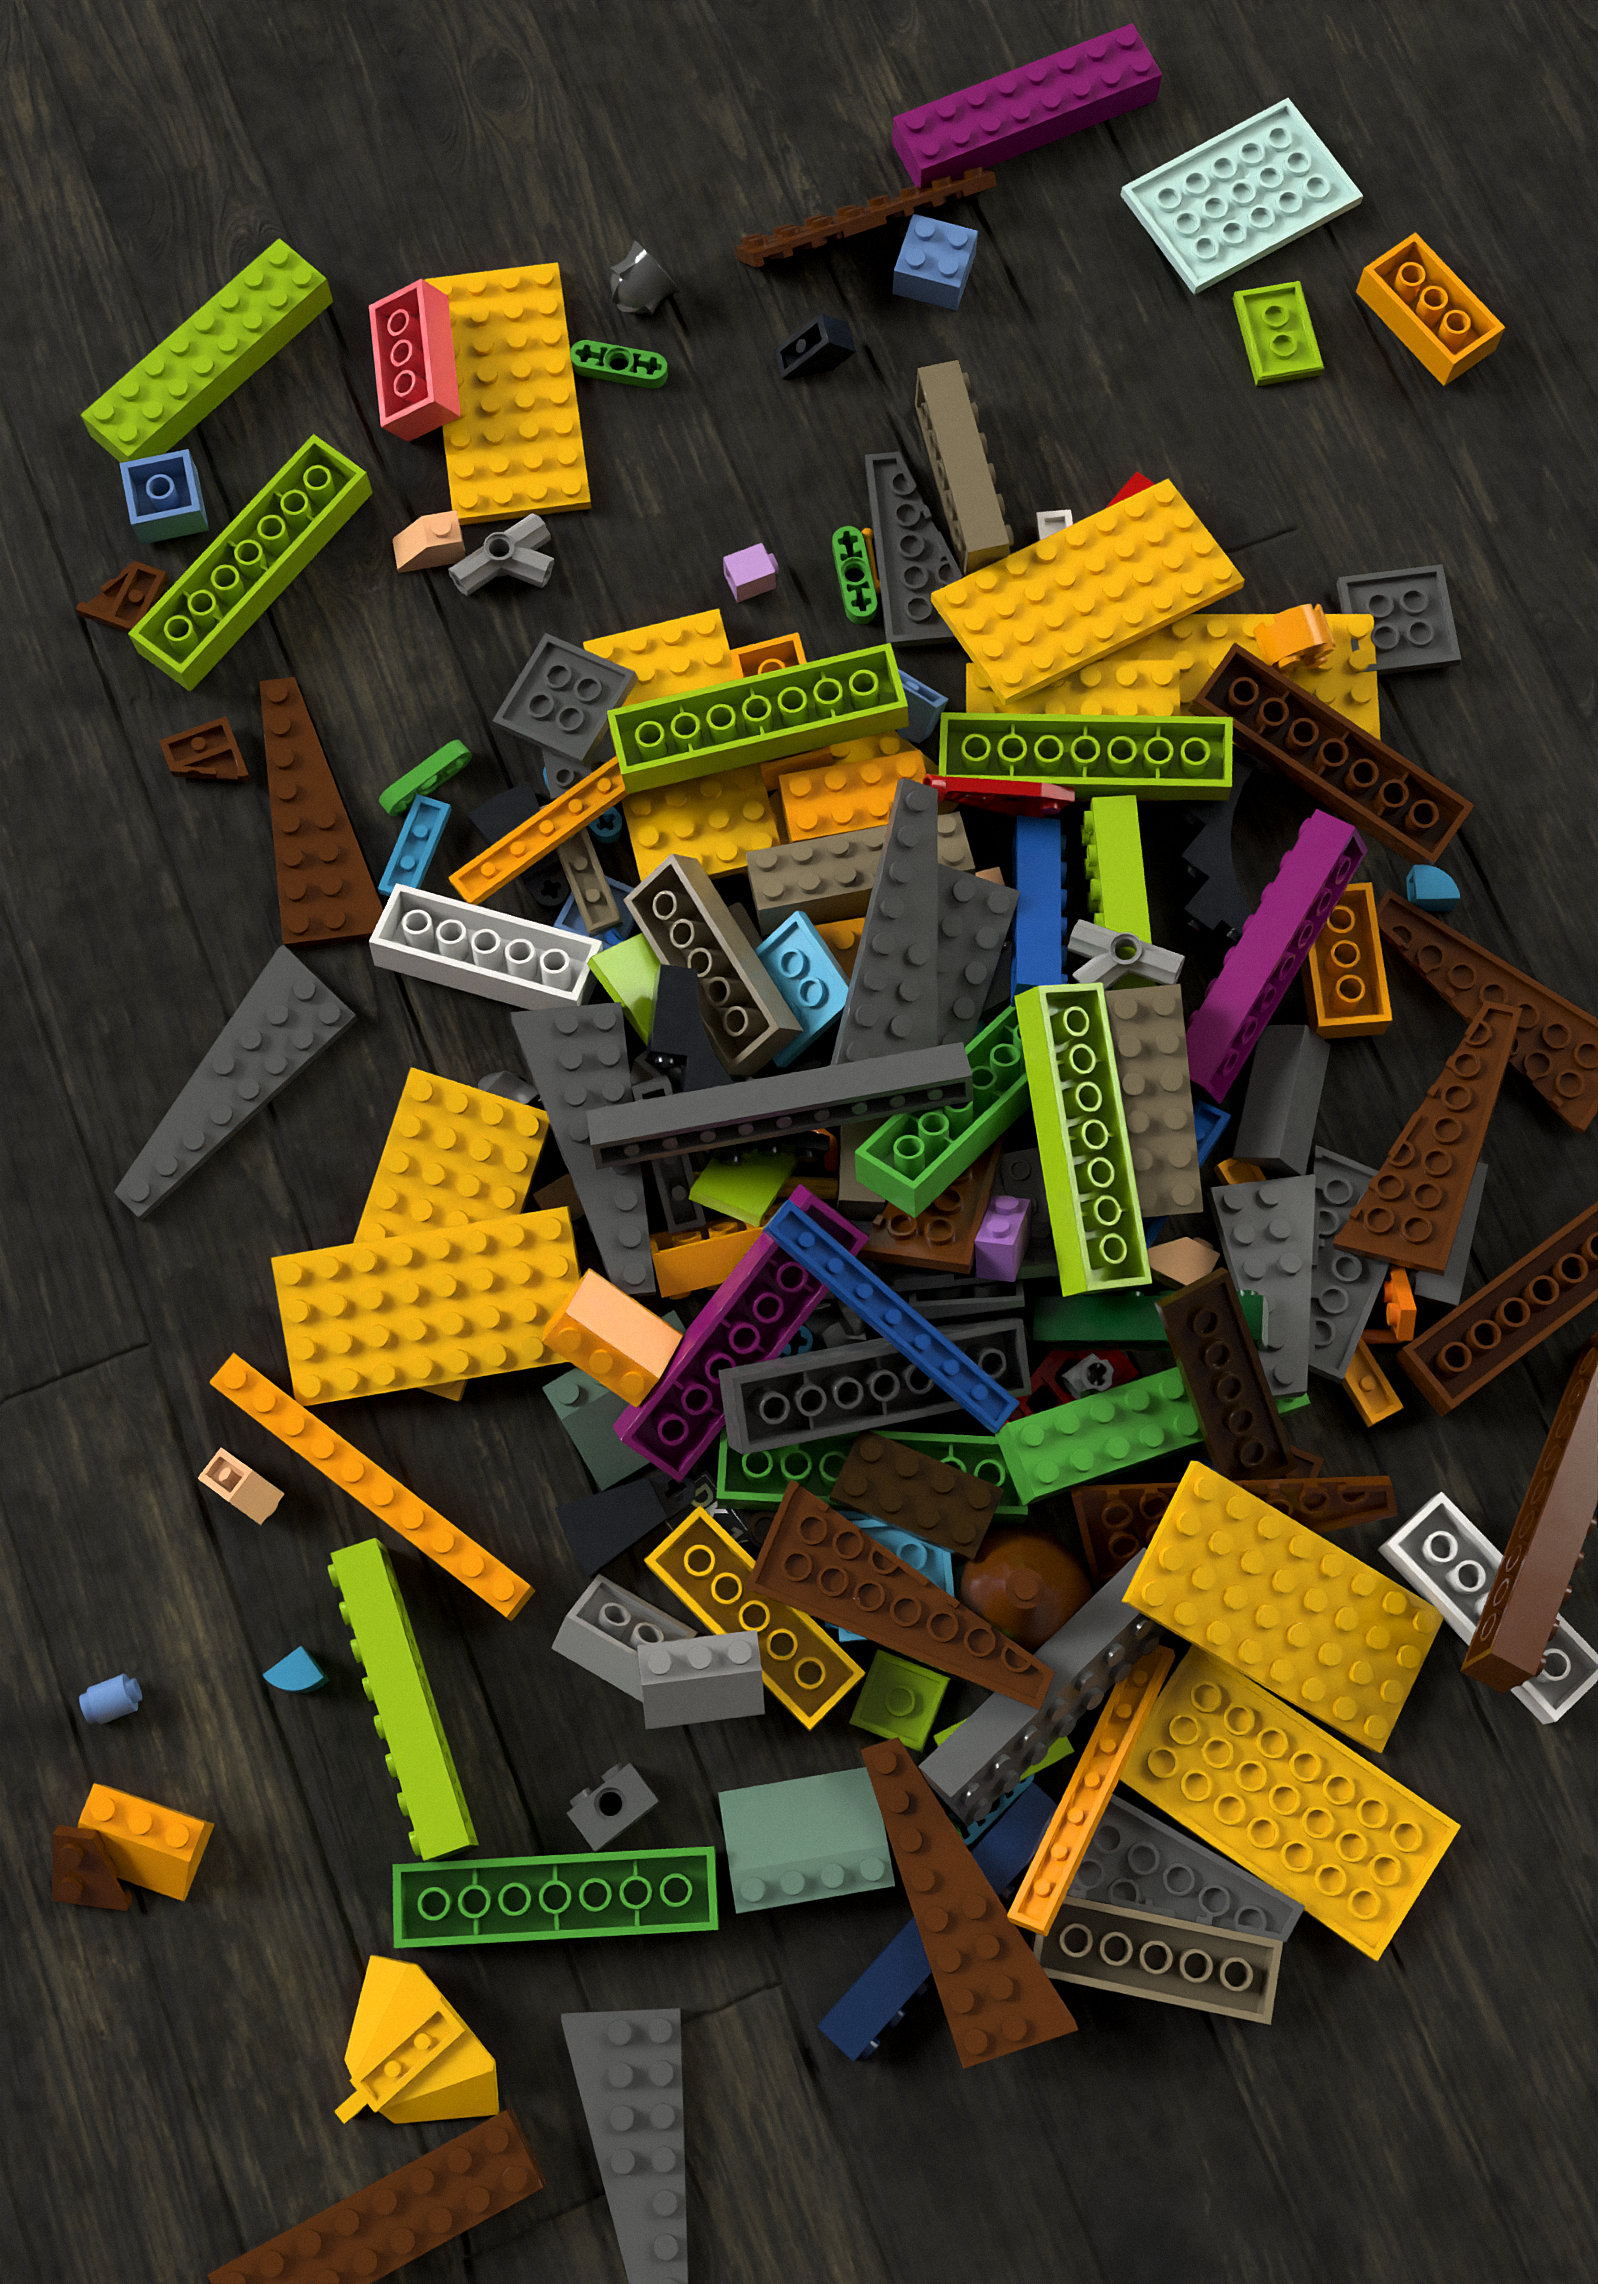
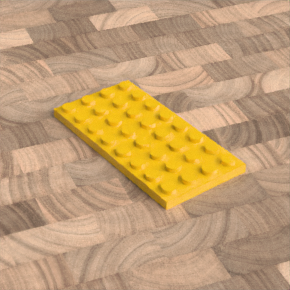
M558 262L425 279L427 283L446 294L449 302L461 417L443 425L442 429L452 511H457L460 525L527 517L532 513L535 515L592 509Z
M1168 478L931 593V602L1005 707L1242 589L1245 579Z
M719 609L583 642L586 651L636 672L638 680L622 707L737 680ZM613 741V746H614V751H615V756H616L617 754H616V749H615V745H614V741ZM759 763L630 793L621 800L641 882L672 853L696 858L711 881L747 872L745 852L781 846Z
M1189 614L1097 661L1179 660L1180 716H1195L1188 711L1190 706L1234 642L1263 661L1253 630L1262 622H1264L1266 628L1275 622L1273 616L1276 614ZM1324 614L1336 644L1334 651L1326 655L1328 661L1323 665L1312 669H1307L1306 665L1299 668L1295 667L1293 668L1294 673L1287 678L1380 740L1377 671L1363 672L1368 668L1369 664H1376L1375 645L1371 639V633L1374 629V617L1371 614ZM1351 638L1358 640L1359 650L1352 651ZM1232 741V743L1236 745L1238 748H1240L1241 750H1245Z
M411 1067L353 1243L522 1214L551 1128L546 1111ZM468 1379L416 1388L455 1401H461Z
M569 1206L271 1258L295 1401L302 1407L569 1362L542 1343L543 1327L582 1278Z
M1198 1461L1190 1462L1122 1599L1123 1603L1377 1753H1382L1444 1619L1435 1606Z
M1194 1644L1190 1645L1158 1694L1119 1778L1121 1783L1247 1872L1305 1906L1303 1910L1305 1913L1373 1961L1379 1960L1461 1827L1454 1820L1236 1669Z

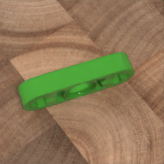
M582 340L575 343L570 351L573 370L581 376L651 389L661 387L668 377L667 362L658 353L590 340ZM585 354L591 355V358H588L587 362H581V359L585 357ZM602 356H604V357H603L604 366H600V364H599V362L602 363V359H601ZM617 358L625 359L629 363L625 369L620 371L612 369L609 365ZM635 362L639 363V367L637 366V372H636V373H634V371H635V365H634V363H635ZM651 366L657 367V370L653 372V375L647 374V371L651 369Z
M844 526L834 533L832 539V551L844 607L849 620L856 624H867L876 616L877 597L864 538L857 528ZM849 539L850 543L853 544V557L847 558V549L843 545V540ZM857 568L865 576L861 581L851 582L845 577V573L849 569ZM862 592V600L866 606V611H860L859 607H856V593Z
M460 740L449 742L388 787L379 798L380 805L391 817L403 814L411 808L416 794L426 797L461 771L472 758L471 752Z

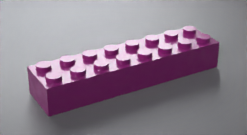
M1131 23L893 117L892 144L914 185H919L920 190L932 187L931 181L934 179L951 176V180L964 177V170L982 166L985 169L1156 101L1162 73L1134 24Z
M1316 809L1312 818H1307L1301 825L1298 833V842L1293 850H1288L1283 856L1280 863L1281 871L1274 883L1270 882L1265 887L1261 896L1262 903L1256 914H1251L1245 921L1242 929V938L1237 946H1232L1227 952L1223 962L1225 967L1218 979L1214 978L1209 983L1205 991L1206 999L1200 1010H1195L1187 1021L1185 1036L1191 1089L1219 1104L1224 1099L1368 852L1356 827Z
M799 1184L789 1197L796 1206L854 1257L869 1239L859 1227L802 1184ZM762 1232L683 1334L657 1383L637 1408L629 1404L614 1423L613 1428L619 1440L681 1482L726 1424L718 1370L776 1359L829 1289L768 1235Z

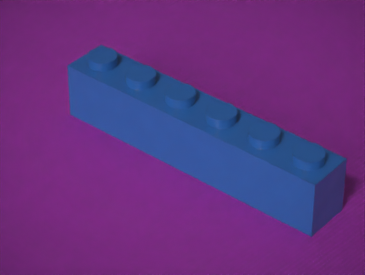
M1017 816L1012 837V889L1020 891L1011 919V1007H1016L1014 997L1036 986L1067 984L1068 981L1067 974H1061V968H1065L1067 960V946L1061 945V939H1065L1067 930V917H1061V911L1065 910L1067 890L1061 889V884H1064L1066 878L1067 863L1061 862V856L1064 857L1066 849V835H1061V822L1059 819Z

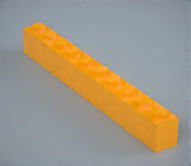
M235 1353L231 1355L209 1382L220 1393L508 1620L512 1621L535 1592L531 1585Z

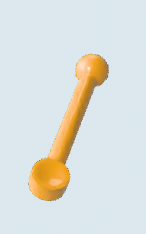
M865 528L861 533L866 544L875 593L880 594V583L872 544L874 534L872 529Z

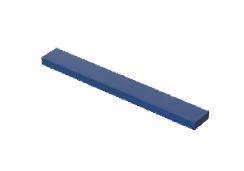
M790 1199L783 1203L762 1229L766 1235L992 1433H997L1020 1402Z

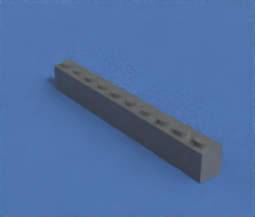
M959 1042L614 1106H605L587 1110L586 1118L596 1170L974 1101L973 1076L964 1044Z

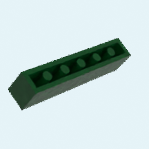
M1252 1290L1236 1291L1257 1351H1268L1269 1305L1264 1295H1259L1258 1292ZM1124 1291L1121 1293V1296H1107L1102 1292L1063 1297L1062 1292H1049L1047 1296L1035 1297L1032 1341L1040 1351H1172L1155 1303L1176 1291H1161L1159 1296H1144L1143 1293L1138 1291Z

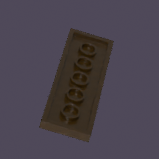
M1220 1267L1155 1303L1216 1473L1229 1481L1278 1479L1298 1468L1230 1272Z

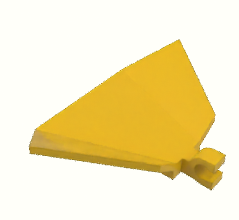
M371 1955L344 2059L352 2076V2079L349 2081L357 2091L334 2111L344 2124L347 2123L367 2104L375 2113L379 2111L394 2124L499 2114L495 2059L423 1969L416 1963Z

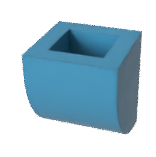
M1414 865L1406 878L1408 901L1424 911H1452L1460 899L1459 890L1453 879L1436 867Z
M302 1646L262 1675L275 1687L291 1693H308L330 1681L309 1650Z

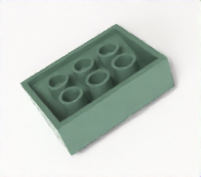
M675 1310L661 1317V1319L684 1334L686 1332ZM578 1367L542 1387L602 1492L651 1464L649 1460L621 1442L613 1428L614 1423L630 1404Z
M866 1767L718 1792L736 1914L895 1886L884 1821Z

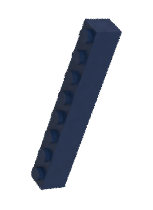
M1033 1782L1020 1794L970 1851L1002 1903L1015 1889L1010 1884L1020 1871L1026 1876L1058 1808V1805ZM914 1916L817 2025L853 2062L858 2056L866 2060L881 2042L876 2035L886 2024L893 2029L908 2011L903 2006L913 1993L920 1998L934 1982V1978L930 1975L932 1970Z

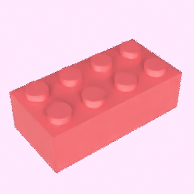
M419 279L369 305L381 427L409 442L461 417L448 296L423 279Z

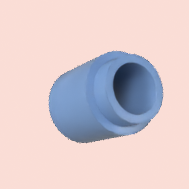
M121 1674L88 1687L87 1692L79 1696L81 1710L86 1721L89 1724L98 1722L101 1725L137 1711L138 1702L142 1700V1693L135 1678L129 1679L126 1674Z

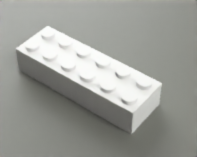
M397 883L369 940L374 965L529 1010L588 1005L598 979L587 965V962L591 956L603 951L602 941Z
M1440 1492L1421 1507L1377 1550L1428 1603L1438 1609L1448 1625L1469 1646L1503 1555ZM1559 1613L1556 1617L1560 1621L1559 1628L1554 1638L1547 1642L1543 1653L1547 1656L1544 1669L1538 1677H1532L1521 1686L1511 1689L1543 1725L1556 1722L1598 1681V1654Z

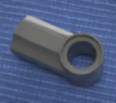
M1090 1354L1064 1373L1061 1378L1073 1397L1079 1400L1102 1392L1113 1384L1112 1374L1114 1369L1107 1359L1100 1360L1095 1354Z

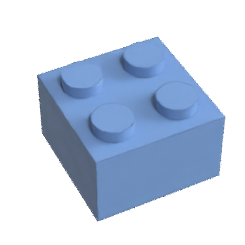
M913 214L894 269L893 294L957 311L976 255L978 231Z
M188 449L119 463L130 522L141 545L209 531L198 472Z

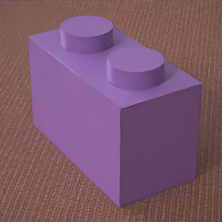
M993 1195L975 1239L977 1278L1015 1282L1032 1237L1030 1199Z

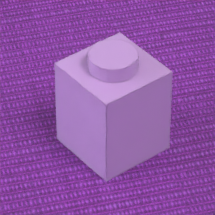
M762 543L723 557L724 575L737 603L776 588L775 574L779 573L778 564L772 553L767 555Z

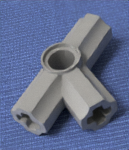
M532 513L505 532L490 534L485 539L484 546L449 568V575L459 591L466 596L496 576L510 575L543 588L551 576L554 558L535 550L550 541L551 534L542 519ZM496 552L507 553V555L503 557L493 556V554Z
M1081 919L1074 926L1067 947L1068 951L1091 959L1072 974L1076 984L1102 982L1104 991L1128 974H1134L1162 985H1174L1179 978L1185 956L1143 942L1132 933H1118ZM1123 947H1131L1136 951L1134 957L1129 960H1121L1116 956V953Z

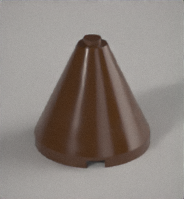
M1004 1525L988 1529L973 1563L956 1555H953L951 1558L955 1599L1031 1655H1034L1092 1598L1090 1582L1077 1556L1062 1541L1034 1527Z

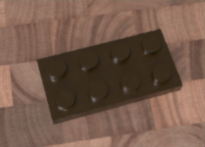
M864 1429L859 1431L829 1500L973 1563L1004 1489Z

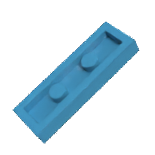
M416 794L379 884L378 891L381 895L390 897L396 883L420 890L452 811L450 804Z

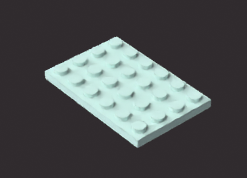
M1289 98L1282 100L1123 186L1121 190V197L1194 295L1361 204L1363 198L1362 193Z

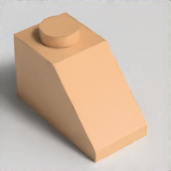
M456 510L421 516L392 539L398 573L454 564L466 558L462 531Z
M1188 1237L1151 1247L1147 1251L1151 1278L1175 1291L1211 1273L1220 1256V1253L1214 1251V1246L1201 1238H1194L1192 1240Z
M220 1448L198 1477L200 1481L260 1525L267 1517L274 1513L280 1499L284 1495L282 1491L223 1448Z

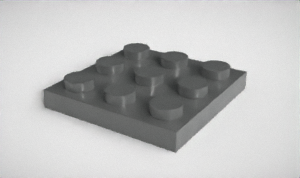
M1443 564L1338 578L1337 589L1342 614H1371L1374 617V629L1371 633V639L1375 645L1376 664H1369L1368 668L1363 672L1377 671V676L1459 666L1461 655ZM1351 638L1353 652L1359 650L1358 640Z
M545 633L492 721L501 730L586 767L610 727L607 711L622 707L638 677L635 671Z

